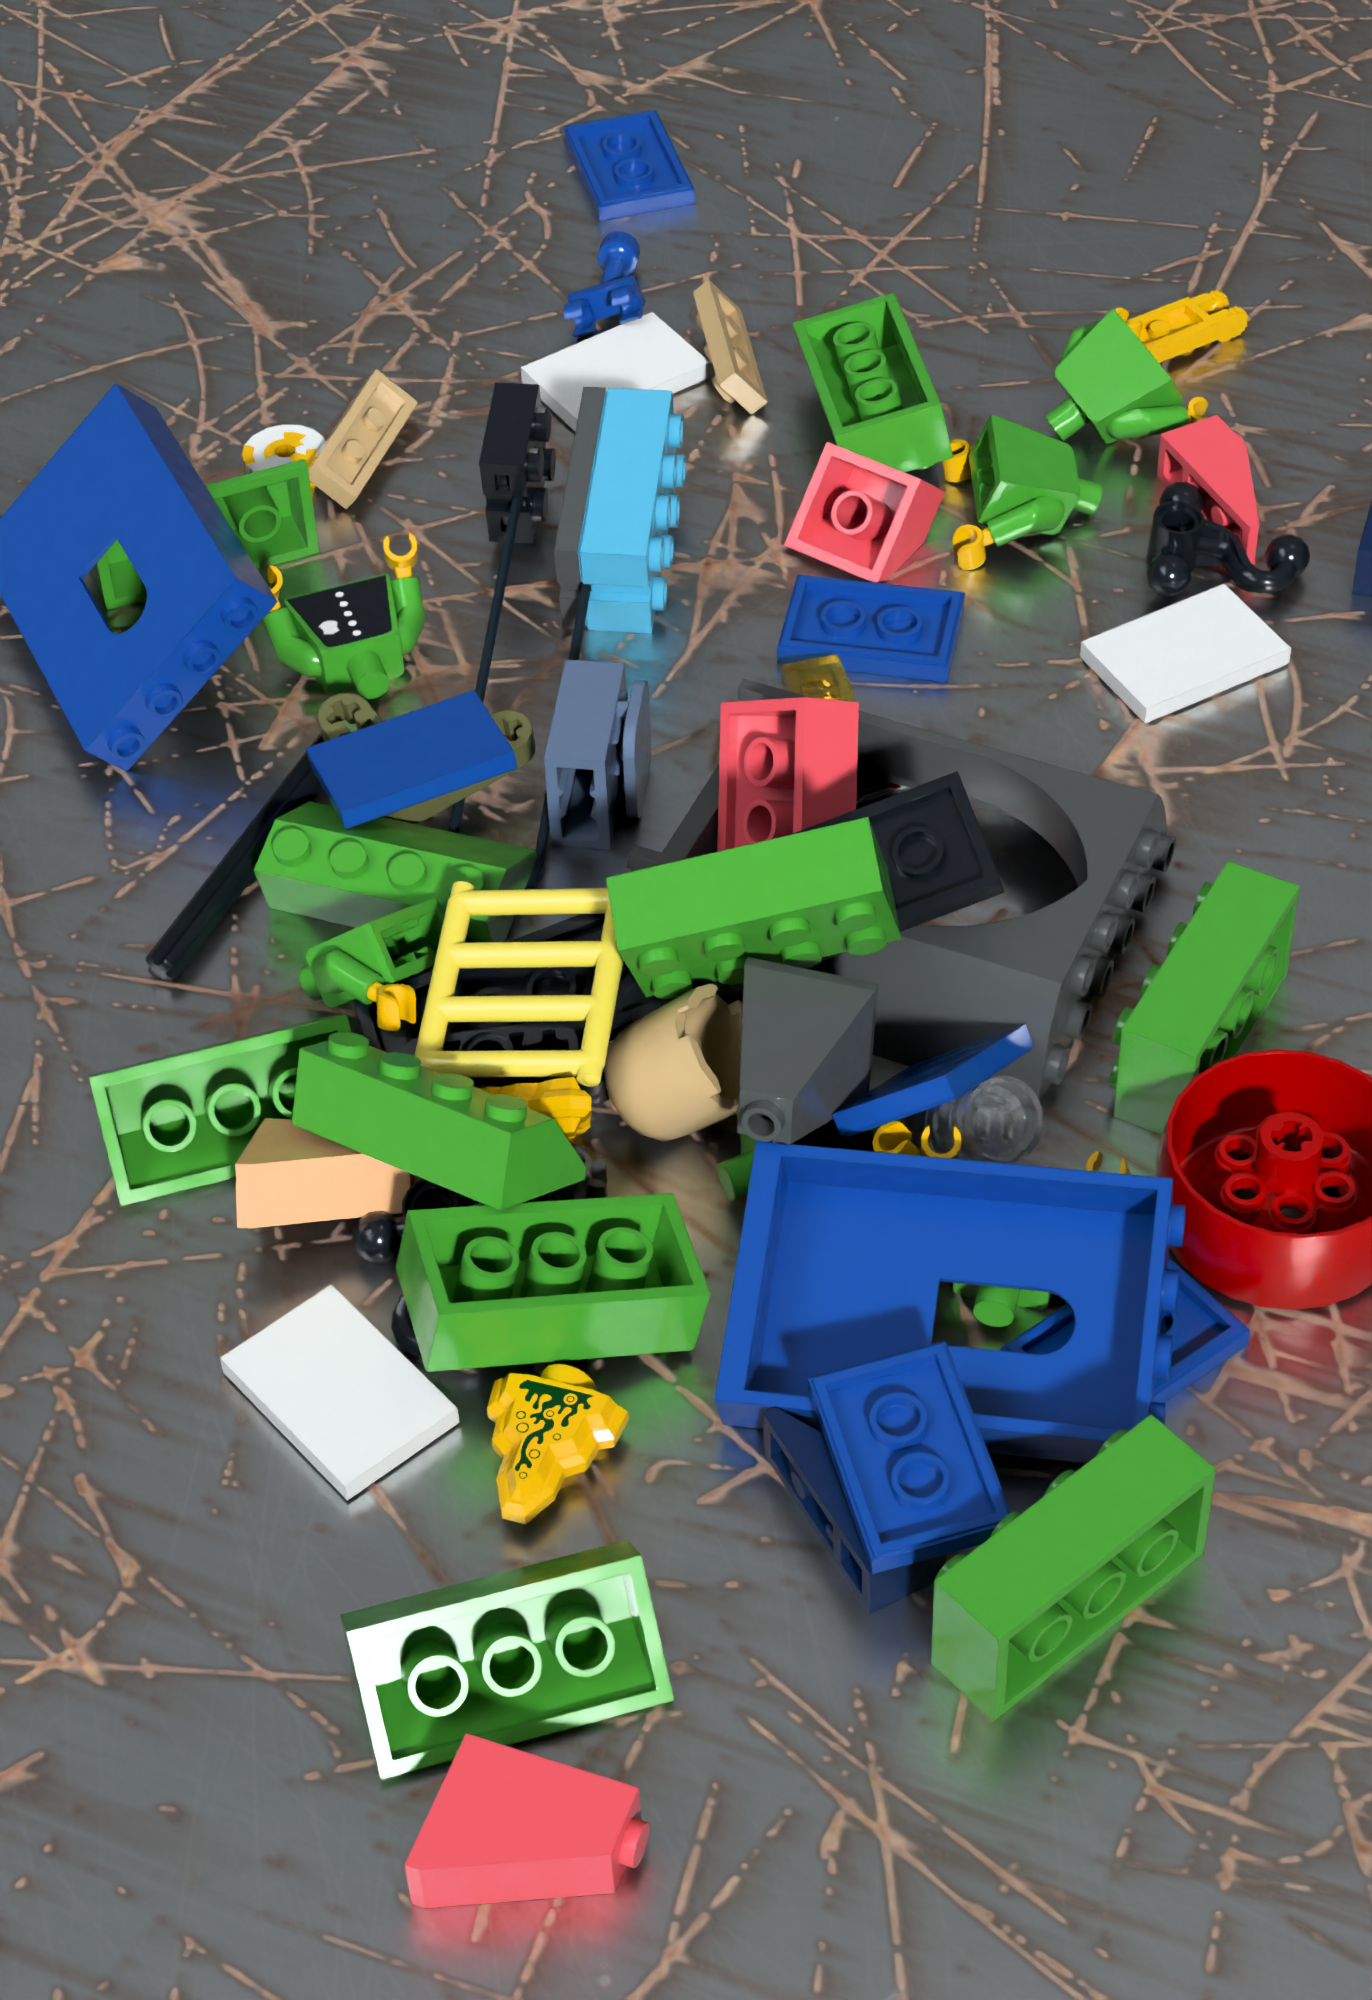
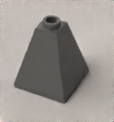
M750 957L747 958L744 964L737 1133L748 1135L761 1142L776 1141L792 1144L833 1120V1113L869 1092L878 983Z

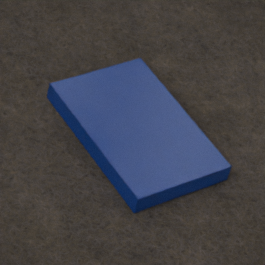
M646 111L563 127L565 146L599 221L695 204V189L657 111Z
M797 575L777 646V664L948 682L964 611L965 593Z
M475 690L305 748L310 767L345 829L518 768L514 750Z
M1024 1024L916 1062L870 1090L867 1094L833 1113L832 1117L840 1136L845 1135L849 1137L954 1101L1031 1051L1034 1043L1027 1026Z
M1169 1257L1167 1269L1179 1270V1288L1176 1312H1162L1160 1335L1173 1336L1169 1379L1156 1378L1153 1402L1165 1403L1248 1346L1251 1331ZM1068 1304L1061 1307L1001 1347L1000 1351L1047 1354L1060 1349L1069 1341L1075 1328V1317L1071 1307Z
M946 1341L808 1378V1392L872 1574L981 1545L990 1538L998 1523L1011 1513Z

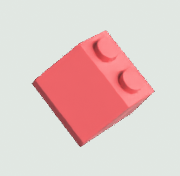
M826 442L784 546L870 582L884 584L924 544L945 491L922 479Z

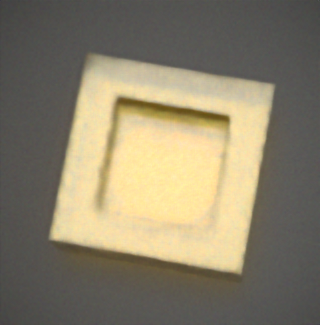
M838 654L782 665V684L786 691L811 698L854 702V690Z

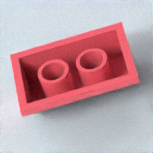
M810 697L721 702L717 852L787 836L856 810L859 702Z

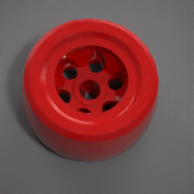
M1280 1049L1244 1053L1218 1062L1194 1077L1178 1095L1160 1138L1156 1163V1177L1173 1178V1204L1186 1205L1183 1246H1169L1179 1263L1202 1283L1232 1299L1265 1308L1299 1310L1329 1306L1356 1296L1372 1285V1077L1334 1058L1307 1051ZM1327 1187H1336L1341 1197H1329L1322 1190ZM1243 1188L1251 1190L1257 1196L1253 1199L1245 1200L1239 1199L1233 1193L1235 1190ZM1289 1207L1297 1208L1304 1213V1216L1297 1219L1287 1218L1280 1211Z

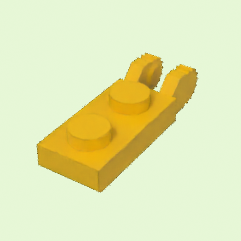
M1216 289L1215 291L1211 290L1210 293L1206 292L1193 298L1185 297L1131 318L1127 324H1133L1137 321L1143 323L1140 341L1154 358L1161 363L1216 340L1225 343L1230 341L1232 337L1236 338L1248 326L1249 315L1241 307L1235 306L1228 309V305H1230L1228 301L1230 299L1222 291Z

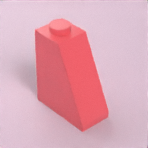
M466 1733L404 1864L411 1904L423 1908H438L615 1893L625 1867L636 1868L639 1865L648 1842L650 1824L643 1821L641 1817L639 1788Z

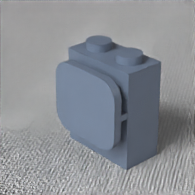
M565 659L544 754L551 846L611 850L619 806L623 804L624 796L627 817H641L651 763L649 686L646 680H634L630 700L627 701L625 663Z

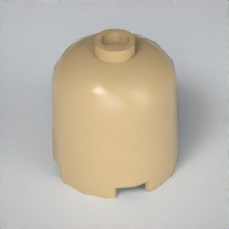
M716 985L698 986L633 1022L617 1034L607 1050L603 1071L609 1101L628 1126L640 1135L660 1141H668L689 1135L737 1114L742 1002L739 999L728 1004L716 994L718 990Z

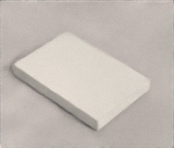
M653 312L521 367L522 383L538 384L541 400L574 431H576L583 387L606 388V392H608V388L672 391L673 394L711 377L710 362Z
M1225 584L1081 641L1080 657L1144 723L1153 721L1289 664L1291 647Z
M329 1285L220 1357L223 1373L347 1501L460 1423L458 1408L332 1285Z

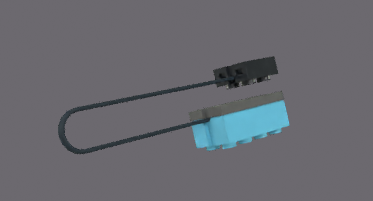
M495 383L479 460L483 495L486 497L485 512L489 541L504 542L475 689L483 703L514 543L533 544L537 521H546L548 513V490L544 488V482L553 481L555 475V449L546 448V442H549L551 434L550 408H542L538 384ZM583 387L554 547L557 583H560L561 589L559 602L562 629H573L568 660H579L585 626H587L588 630L652 634L656 611H665L667 577H661L663 569L672 568L674 539L673 535H668L669 528H678L680 517L679 494H674L675 487L684 488L686 478V455L676 454V448H681L683 443L684 420L683 414H674L672 391L608 388V392H606V388ZM545 792L536 844L537 859L525 889H530L537 882L544 866L550 831L547 792ZM465 798L453 804L448 829L450 832L459 833Z

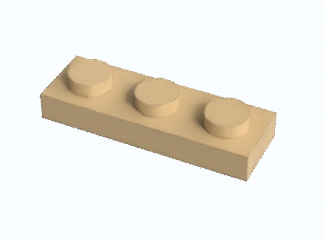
M708 279L693 291L699 313L695 316V319L705 334L707 345L704 346V351L713 364L716 374L712 381L719 394L727 402L733 403L737 401L752 415L767 404L768 400L742 311Z
M375 369L364 382L308 467L310 482L347 510L361 493L418 401L379 370Z

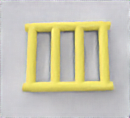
M465 881L454 882L446 906L414 1056L421 1060V1066L438 1073H455L467 1077H577V1081L584 1086H598L601 1082L602 1070L605 1066L624 961L617 948L608 888L475 890L471 883ZM605 914L601 941L465 943L471 916ZM596 967L591 995L454 996L460 969ZM586 1021L580 1050L442 1051L448 1022Z

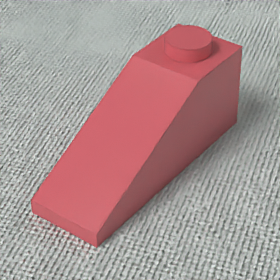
M1218 415L1161 433L1157 478L1165 487L1175 482H1188L1195 485L1202 494L1203 509L1201 512L1204 514V519L1220 524L1237 535L1243 544L1250 562L1255 565L1259 518L1247 445L1241 435L1234 432Z

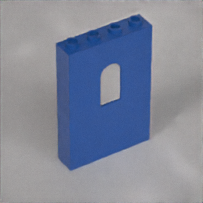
M117 383L112 386L0 518V595L84 751L126 772L278 602L157 408ZM117 539L145 585L147 592L145 608L140 618L129 630L123 633H114L83 581V578Z
M756 1141L714 1398L722 1424L763 1429V1412L777 1407L823 1433L808 1392V1378L932 1345L940 1282L1053 1293L1068 1303L1075 1317V1328L1069 1341L1060 1349L1047 1354H1029L947 1345L988 1453L1088 1463L1097 1456L1101 1446L1112 1434L1121 1429L1131 1430L1150 1414L1165 1425L1166 1403L1153 1402L1156 1378L1169 1379L1173 1336L1160 1335L1162 1312H1176L1179 1270L1167 1269L1169 1246H1183L1186 1205L1173 1204V1178Z

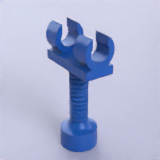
M621 231L607 234L601 241L597 257L598 264L603 270L600 284L568 293L567 300L569 303L564 305L565 321L571 319L575 321L573 337L594 332L596 320L622 313L619 322L622 324L642 318L643 307L646 301L634 275H629L635 270L640 255L639 243L632 235Z

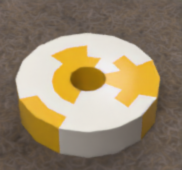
M283 424L266 428L254 434L244 445L242 460L245 475L302 459L305 460L309 467L325 443L324 436L316 430L302 425ZM310 482V487H314L315 485Z

